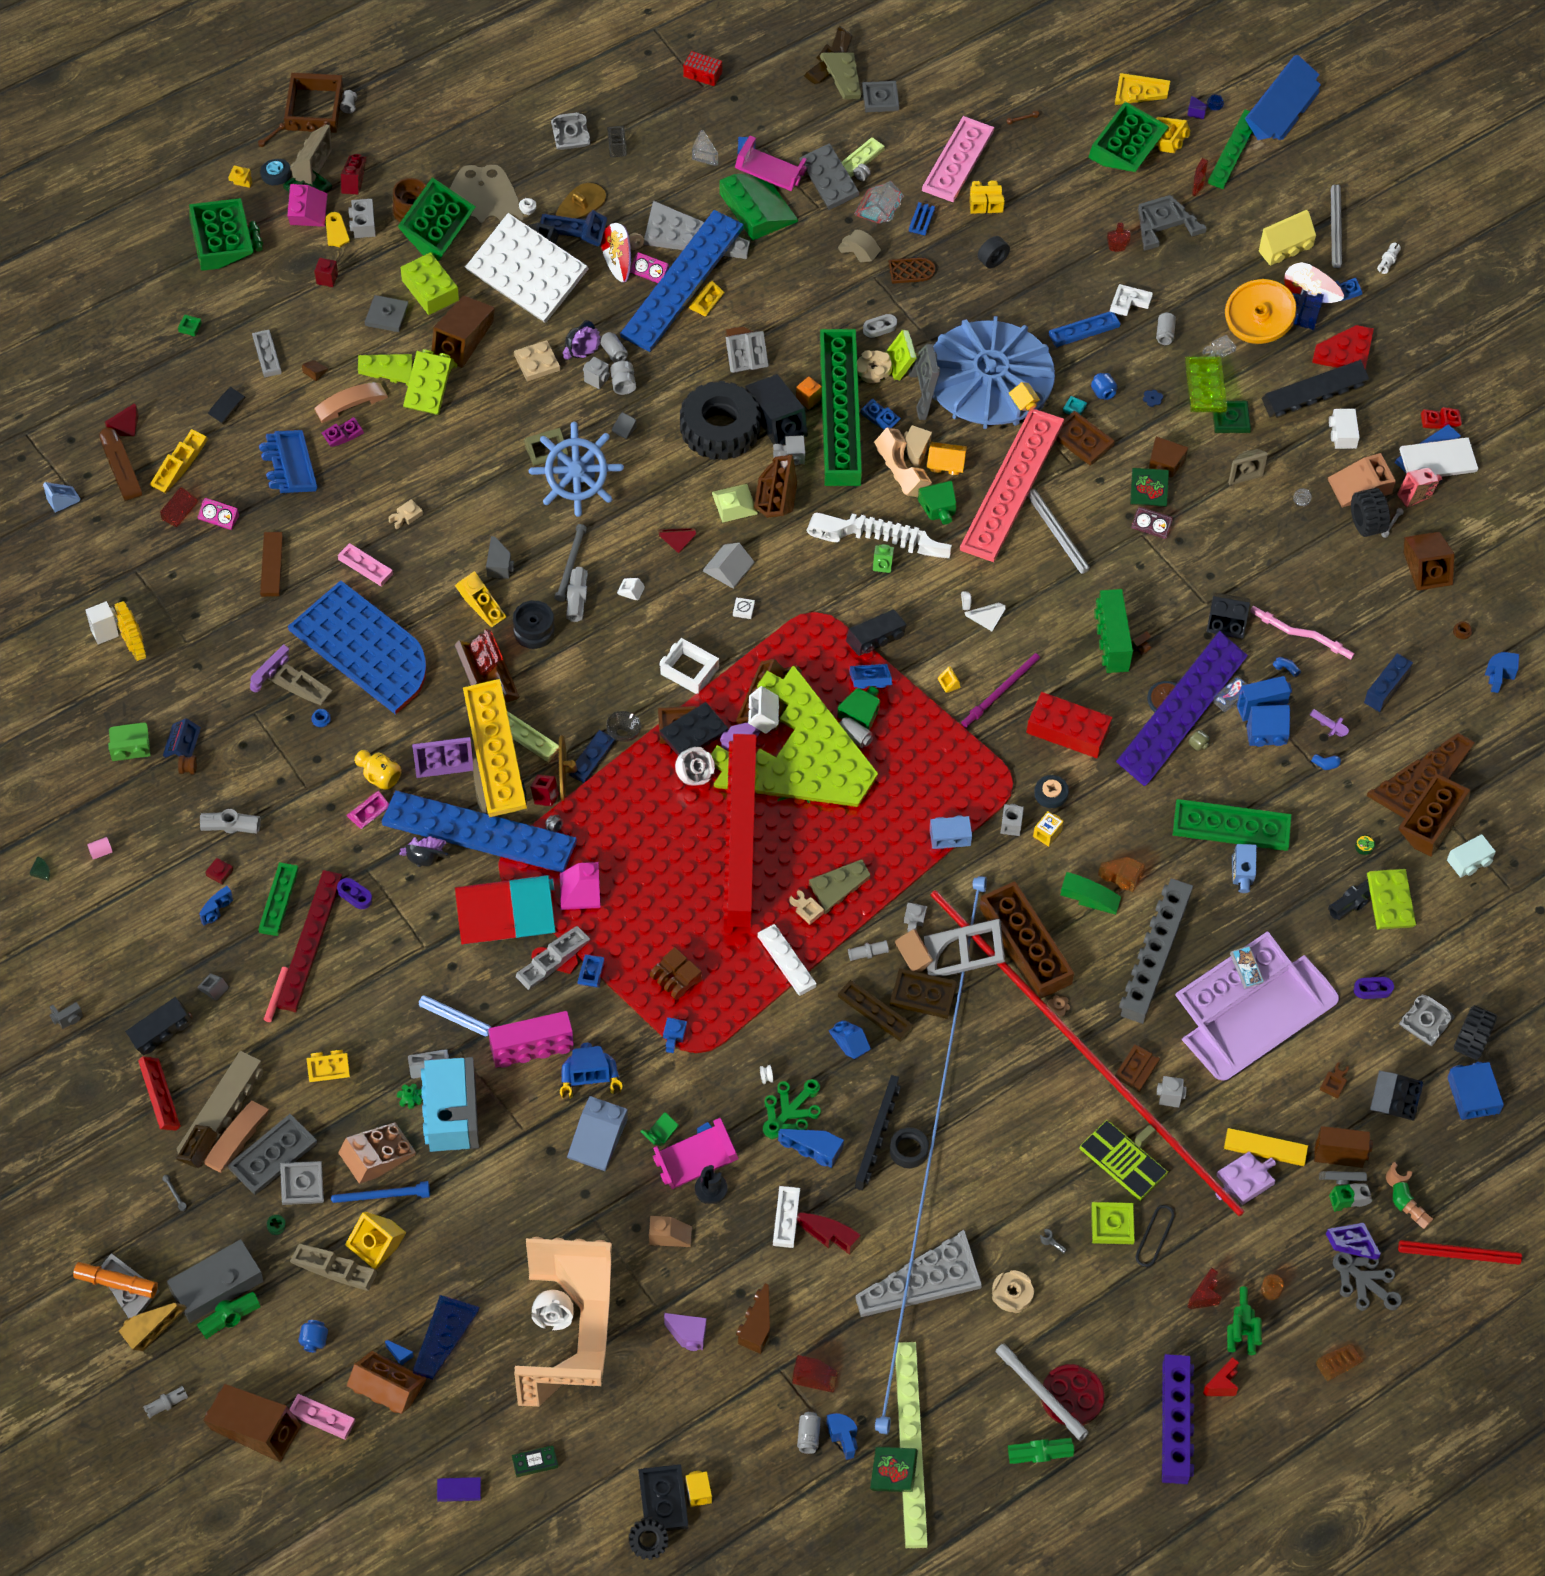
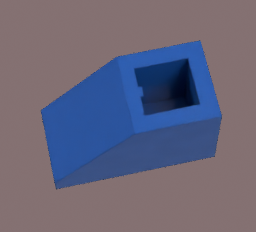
M840 1021L829 1030L831 1036L844 1053L855 1059L871 1049L862 1028L847 1021Z

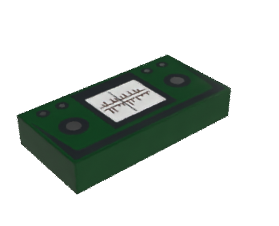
M554 1446L512 1455L516 1478L558 1468Z

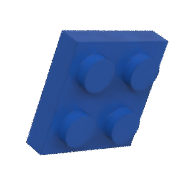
M887 664L850 666V676L854 687L865 689L868 686L883 688L887 685H892V677Z

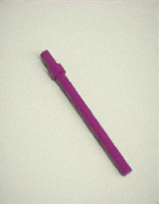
M1037 653L1033 654L979 706H975L970 711V714L961 722L962 725L967 727L975 719L978 720L998 697L1040 659V656Z

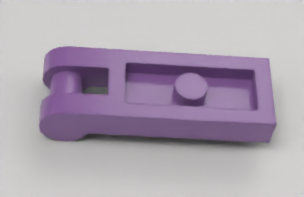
M283 644L251 676V691L259 692L262 683L267 678H272L280 665L283 666L289 660L288 647Z

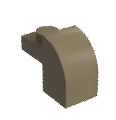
M855 230L851 235L844 237L842 243L838 246L841 253L854 252L859 262L873 261L881 251L876 241L862 230Z

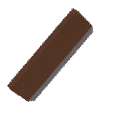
M481 635L473 644L460 640L455 644L471 686L500 679L505 703L517 700L520 697L496 638Z
M775 659L760 662L736 719L738 724L748 723L750 710L749 695L757 690V685L765 673L769 671L784 679L791 667L783 668ZM794 666L801 674L802 670L798 666ZM779 701V723L776 728L771 729L769 732L777 731L780 717L786 710L787 705Z

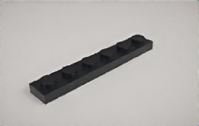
M891 1075L856 1178V1189L863 1191L865 1184L869 1185L872 1175L869 1171L871 1166L875 1167L878 1155L875 1153L877 1148L881 1149L884 1137H881L882 1132H886L889 1126L888 1114H893L895 1108L893 1100L895 1096H899L901 1085H898V1076Z

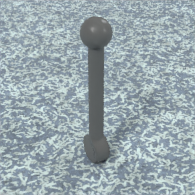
M164 1175L162 1179L167 1183L177 1200L179 1210L185 1211L187 1209L186 1203L181 1201L170 1181V1176Z

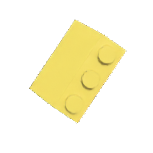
M1302 211L1263 229L1259 252L1269 265L1280 263L1284 259L1293 257L1299 252L1309 250L1314 246L1316 233L1309 211Z

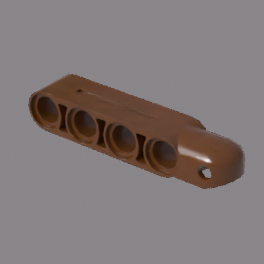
M105 427L99 434L100 441L124 501L142 496L140 485L117 431L114 428Z

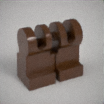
M674 947L663 957L660 963L654 966L650 972V977L654 980L658 979L657 983L660 986L665 985L664 990L667 992L672 991L671 996L674 999H679L694 984L697 985L702 981V972L691 961H687V958Z

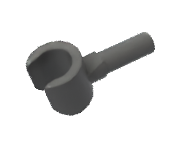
M1045 1229V1234L1049 1237L1045 1238L1040 1235L1042 1244H1051L1062 1253H1065L1067 1249L1053 1239L1051 1230Z

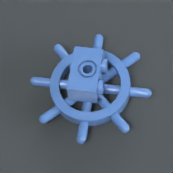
M574 421L570 425L571 438L557 445L552 443L546 436H541L540 441L550 450L545 467H532L529 469V473L531 475L546 474L547 481L553 490L543 500L544 505H549L557 495H560L563 498L574 500L575 516L580 517L582 515L581 500L590 498L597 493L606 502L610 503L612 501V497L602 486L606 480L607 472L622 471L624 466L622 464H607L605 456L600 450L609 439V434L604 433L594 444L586 439L578 438V424ZM571 446L572 457H568L562 450ZM579 446L589 449L584 456H579ZM594 455L597 457L599 465H594ZM557 456L558 466L553 467V462ZM595 472H600L599 478L595 482L592 478H595ZM553 474H558V479H562L558 484ZM573 482L574 493L564 490L568 483ZM581 482H585L591 488L581 492Z

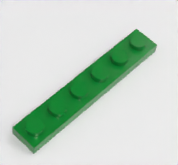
M1244 109L1208 179V184L1221 189L1225 188L1253 133L1245 120L1250 111Z

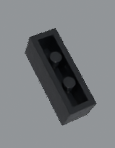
M893 609L850 628L846 642L858 656L865 653L868 654L878 647H884L894 640L901 639L904 636L907 624Z
M174 997L125 1032L135 1048L144 1056L153 1052L163 1042L169 1041L177 1032L185 1030L193 1020L184 1005Z

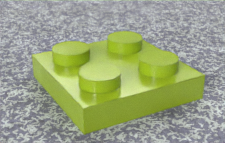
M902 330L886 351L892 363L894 380L900 381L917 359L908 330Z
M1092 1202V1243L1134 1244L1133 1203Z

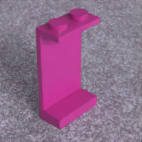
M749 136L738 154L735 168L789 191H792L795 185L798 186L801 176H804L807 166H805L806 158H803L797 167L754 149L756 138Z
M721 1118L713 1121L714 1127L664 1150L659 1151L658 1147L653 1148L656 1154L653 1156L657 1167L661 1166L663 1173L660 1175L665 1185L669 1184L671 1189L677 1188L699 1178L703 1168L713 1165L714 1170L739 1159Z

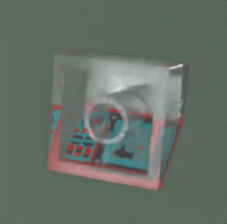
M892 181L867 189L854 214L878 224L885 221L888 222L894 217V212L900 206V201L904 195Z

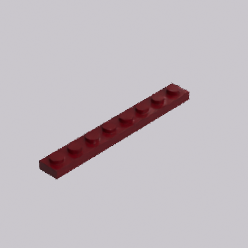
M325 870L321 874L276 1004L278 1009L297 1012L338 892L337 884L342 880V874Z

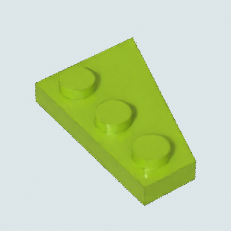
M412 354L358 355L359 374L378 379L381 377L390 379V382L397 383L399 381L406 383L408 386L412 372Z

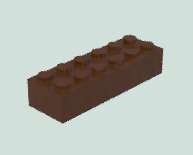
M1015 881L981 896L980 910L987 921L1000 919L1003 946L1028 986L1040 999L1072 985L1074 972Z

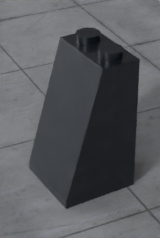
M778 374L745 386L748 393H751L759 403L761 425L773 445H785L786 436H808L805 408Z

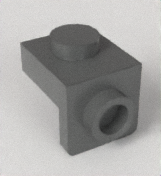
M77 1002L60 1012L57 1011L54 1005L50 1006L51 1014L49 1016L55 1025L59 1024L62 1029L76 1024L83 1018L81 1008Z

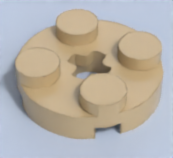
M866 350L857 361V373L867 383H878L880 379L889 377L892 372L889 354L885 352ZM873 365H877V366H878V367H875L874 369H871V366H873Z
M1013 1270L1005 1274L1001 1273L994 1280L992 1299L1001 1309L1020 1313L1032 1302L1034 1288L1030 1278L1020 1271ZM1015 1287L1018 1294L1010 1295L1007 1289Z

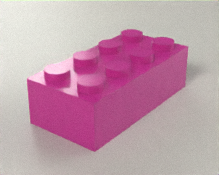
M567 1011L488 1029L495 1068H504L519 1062L526 1063L536 1058L544 1059L558 1053L566 1054L574 1050L573 1032Z

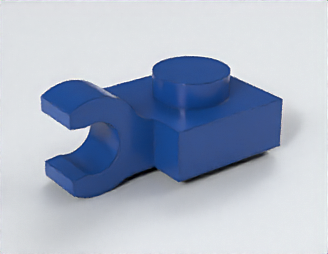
M667 1017L663 1038L667 1039L666 1052L674 1053L676 1042H683L687 1021Z

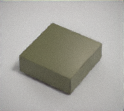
M1148 1125L1136 1136L1135 1144L1142 1149L1153 1139L1155 1129Z

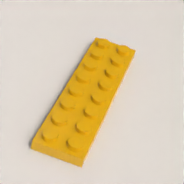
M500 679L463 687L489 817L527 809Z

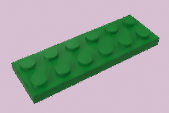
M1176 799L1172 836L1232 844L1256 845V847L1288 851L1291 814Z

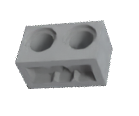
M372 199L351 200L352 207H349V218H353V221H349L350 231H354L355 238L375 237Z

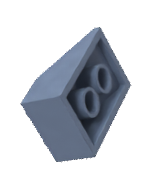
M589 1096L581 1114L567 1158L606 1171L627 1123V1109Z

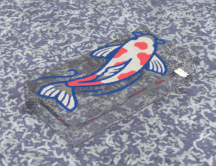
M1237 676L1213 697L1212 702L1222 711H1228L1238 702L1241 686L1247 685V683Z

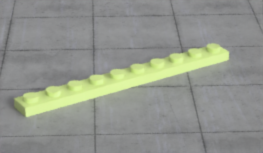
M898 1342L895 1364L900 1448H916L918 1450L913 1492H902L905 1548H927L916 1342Z

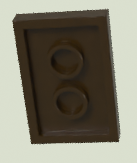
M899 968L890 1006L948 1019L957 981Z

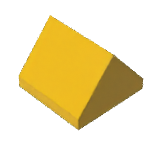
M951 666L937 678L946 693L961 688L960 682Z

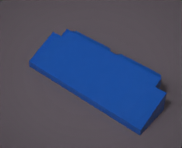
M1299 55L1293 56L1245 118L1257 140L1271 137L1283 140L1298 121V114L1304 113L1319 93L1321 84L1316 79L1320 74Z

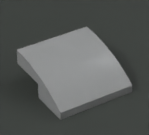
M763 331L726 337L731 372L768 367Z

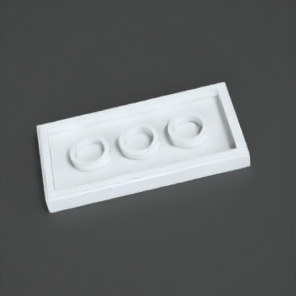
M1469 438L1401 446L1399 449L1406 473L1430 468L1435 475L1439 474L1443 477L1473 473L1478 470Z

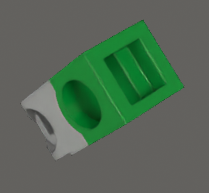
M1367 1184L1335 1186L1329 1195L1334 1212L1342 1211L1343 1208L1365 1206L1372 1202Z

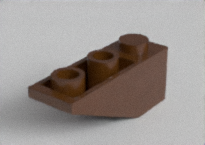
M766 1283L762 1289L757 1290L754 1297L756 1302L753 1307L749 1306L745 1315L747 1320L744 1325L740 1324L736 1333L739 1345L759 1354L762 1353L770 1337L769 1285Z

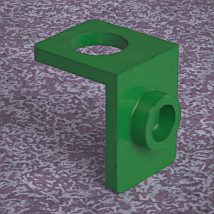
M663 1113L650 1130L642 1129L640 1132L654 1145L663 1146L679 1127V1124L667 1113Z

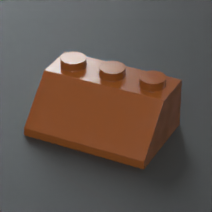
M371 1351L354 1364L347 1387L353 1389L357 1394H363L371 1398L375 1403L389 1407L395 1413L402 1414L411 1407L427 1378Z

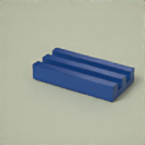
M918 202L909 232L926 235L935 206L928 207V204L923 206L922 203ZM920 210H922V214H921V216H920L918 225H917V227H916V229H915L914 226H915V224H916V221H917V218H918V216H919ZM929 212L924 228L920 230L925 214Z

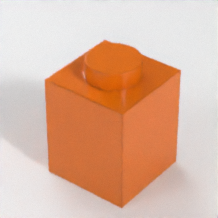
M807 377L796 387V398L807 409L812 408L821 400L822 386L812 378Z

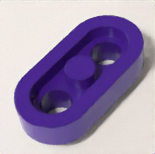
M344 878L338 882L337 890L339 896L354 907L366 909L372 904L370 891L353 879Z
M1387 977L1360 978L1355 982L1353 991L1361 999L1387 998L1392 994L1394 984Z

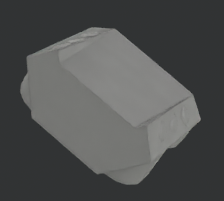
M577 112L562 114L551 120L557 149L564 150L590 145V137L586 126L587 121L583 114Z
M1422 994L1416 998L1414 1005L1403 1016L1399 1025L1426 1044L1433 1046L1455 1016L1437 1001Z

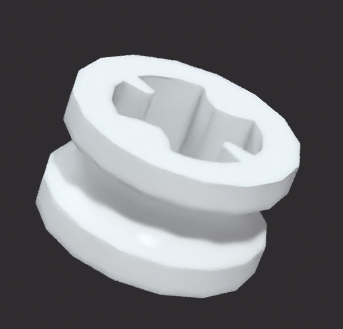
M767 1065L766 1068L760 1066L762 1083L766 1084L767 1081L772 1083L773 1074L771 1066Z

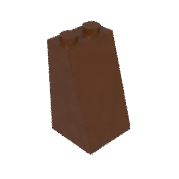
M463 295L433 327L431 350L433 354L438 356L440 353L447 354L450 358L454 359L457 366L463 368L492 325L495 307Z
M224 1384L221 1391L218 1392L213 1405L206 1412L204 1422L212 1431L278 1462L282 1461L301 1428V1424L286 1405Z

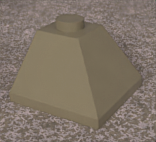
M1255 449L1240 453L1233 460L1228 481L1229 485L1262 477L1268 456L1267 452Z

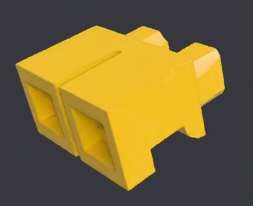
M973 181L969 197L970 214L986 213V207L988 213H1003L1004 197L1002 196V186L998 185L997 181L988 182V186H982L980 181Z

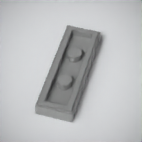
M270 330L252 333L264 378L282 374Z

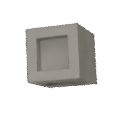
M1004 804L1000 834L1020 836L1023 807L1016 804Z

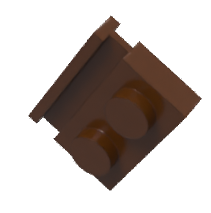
M1134 1045L1115 1074V1077L1131 1088L1134 1087L1140 1092L1158 1065L1160 1058L1152 1056V1053Z

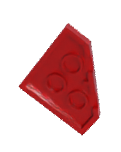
M1355 325L1317 344L1312 363L1339 368L1361 360L1366 369L1374 328Z

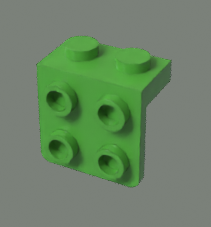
M146 723L115 726L109 729L110 743L108 745L112 761L150 756L148 726Z

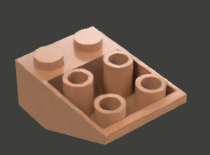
M1381 453L1365 457L1328 477V481L1342 507L1351 505L1352 495L1355 492L1379 488L1383 495L1386 496L1392 494L1395 485V479Z
M396 1122L347 1137L339 1151V1155L359 1184L376 1179L416 1154V1151Z

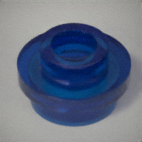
M1214 94L1208 98V108L1211 110L1223 108L1224 101L1220 95Z

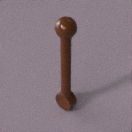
M1033 111L1032 114L1013 119L1008 118L1006 122L1011 125L1015 121L1026 118H1038L1039 112Z
M281 123L279 127L275 131H273L269 136H267L264 140H259V147H264L265 142H267L270 138L277 134L281 129L284 130L285 124Z

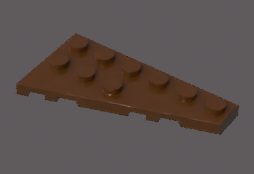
M1459 733L1454 735L1434 751L1428 752L1422 759L1416 760L1396 773L1388 781L1382 782L1379 787L1368 791L1367 797L1399 816L1406 818L1435 774L1450 779L1473 748L1475 742Z

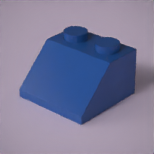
M1289 705L1251 706L1246 726L1249 746H1281L1287 744L1290 734Z

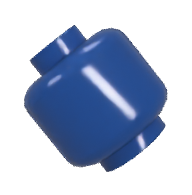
M1099 373L1095 375L1091 388L1099 399L1108 400L1115 396L1117 384L1110 374Z
M308 1320V1323H304L301 1326L298 1342L304 1346L305 1351L316 1353L317 1349L325 1347L328 1329L324 1326L323 1322Z

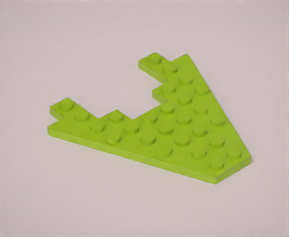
M794 666L791 667L784 679L767 671L757 685V689L763 686L778 695L779 701L788 705L780 717V722L791 727L794 731L777 757L762 749H759L756 753L755 793L858 807L878 777L876 770ZM717 745L711 756L714 760V767L722 772L715 781L714 787L728 789L729 752Z

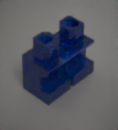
M1303 290L1302 295L1292 293L1296 306H1298V308L1296 307L1294 325L1314 330L1324 294L1317 293V296L1309 295L1306 290Z

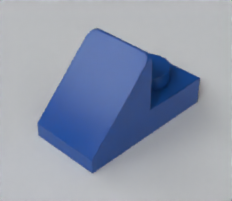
M585 955L577 984L600 988L604 957Z

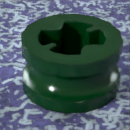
M280 1215L270 1216L267 1220L268 1232L272 1235L283 1233L286 1227L285 1219ZM276 1221L280 1228L276 1229L273 1226V1222Z

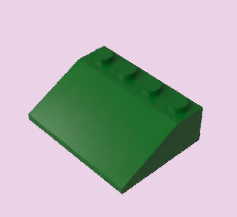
M1124 102L1093 143L1088 158L1105 167L1136 172L1169 126L1131 104Z
M748 173L733 174L720 180L719 194L738 221L744 224V229L752 241L798 222L797 217L772 183Z
M432 177L404 216L398 228L423 256L431 252L439 262L472 215L476 206Z
M241 198L189 204V218L201 271L222 268L253 253Z

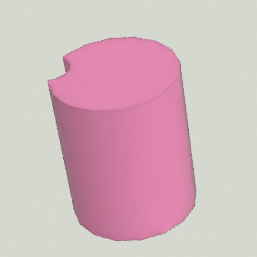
M107 837L87 844L92 859L112 853Z

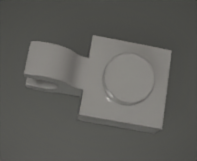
M913 903L907 904L904 923L908 924V932L913 929L916 930L917 926L923 927L927 906Z

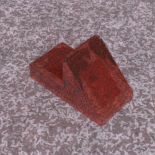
M1211 1267L1191 1296L1188 1308L1196 1309L1220 1304L1222 1297L1213 1291L1219 1282L1216 1279L1218 1271Z

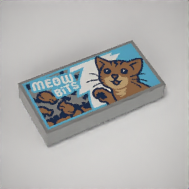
M1250 946L1230 952L1244 989L1264 983Z

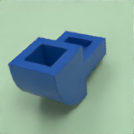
M843 1414L827 1415L826 1423L832 1442L841 1441L846 1460L854 1458L855 1450L858 1449L855 1436H857L856 1424L851 1418Z

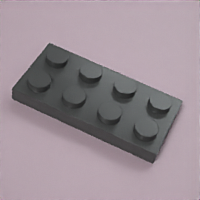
M830 143L799 158L800 162L803 158H806V173L828 210L859 196L858 189Z
M289 1114L228 1164V1169L256 1195L280 1175V1163L296 1162L317 1144V1140Z

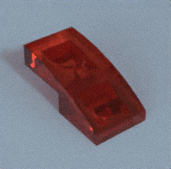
M1204 158L1201 159L1195 171L1192 186L1193 196H1196L1204 186L1208 160Z

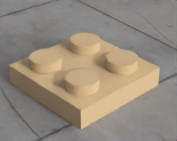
M547 340L514 351V356L526 381L560 371V365Z

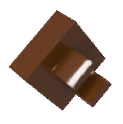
M1146 631L1131 642L1132 649L1135 650L1137 648L1141 655L1148 652L1151 646L1146 641L1151 638L1150 634Z

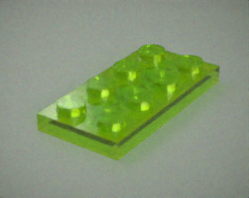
M1185 357L1190 412H1226L1227 402L1221 357Z

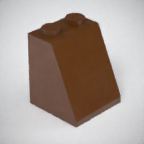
M1440 532L1404 537V555L1417 591L1453 585L1454 552Z

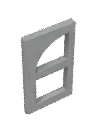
M1000 919L924 936L925 947L933 959L927 966L928 975L942 977L1005 962ZM992 931L995 956L970 962L968 937ZM959 939L961 964L937 969L938 959L944 948L951 942Z

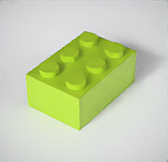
M431 252L400 267L403 283L428 315L459 301L457 285Z

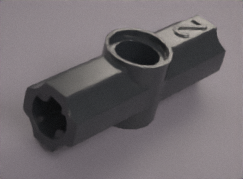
M1368 879L1358 886H1351L1341 898L1329 905L1328 910L1334 919L1341 920L1352 911H1359L1371 899Z

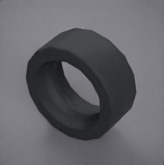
M907 1127L900 1129L891 1139L890 1155L892 1160L903 1168L911 1169L920 1166L928 1156L929 1143L927 1137L916 1128ZM914 1139L921 1145V1152L915 1157H905L898 1152L897 1145L901 1140Z

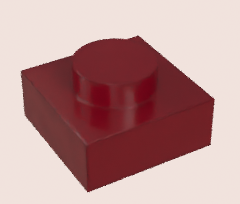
M216 858L205 873L207 877L223 884L232 873L233 866Z

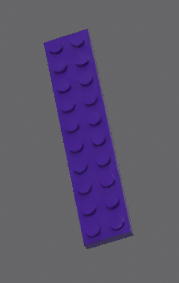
M1219 631L1116 762L1143 786H1146L1248 655Z

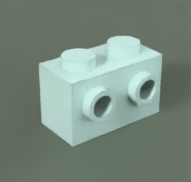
M1481 834L1451 850L1447 861L1461 878L1465 875H1472L1482 866H1489L1493 862L1496 851Z

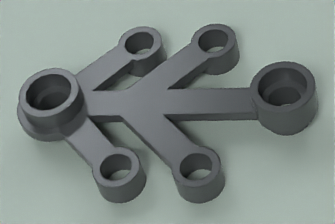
M1337 1253L1333 1258V1266L1336 1270L1340 1271L1342 1283L1340 1294L1343 1297H1350L1353 1292V1287L1349 1281L1350 1273L1356 1279L1357 1309L1364 1311L1369 1306L1365 1286L1384 1301L1387 1309L1397 1310L1400 1307L1402 1299L1398 1293H1387L1373 1281L1382 1279L1386 1283L1392 1282L1395 1277V1272L1392 1269L1360 1271L1355 1266H1366L1368 1269L1373 1270L1378 1266L1379 1260L1366 1257L1352 1258L1348 1253ZM1369 1260H1373L1375 1264L1371 1265ZM1340 1261H1345L1346 1265L1340 1264ZM1389 1273L1392 1277L1387 1278L1385 1274ZM1343 1288H1348L1350 1292H1344ZM1364 1301L1366 1305L1362 1306L1359 1302ZM1388 1301H1394L1395 1305L1389 1304Z

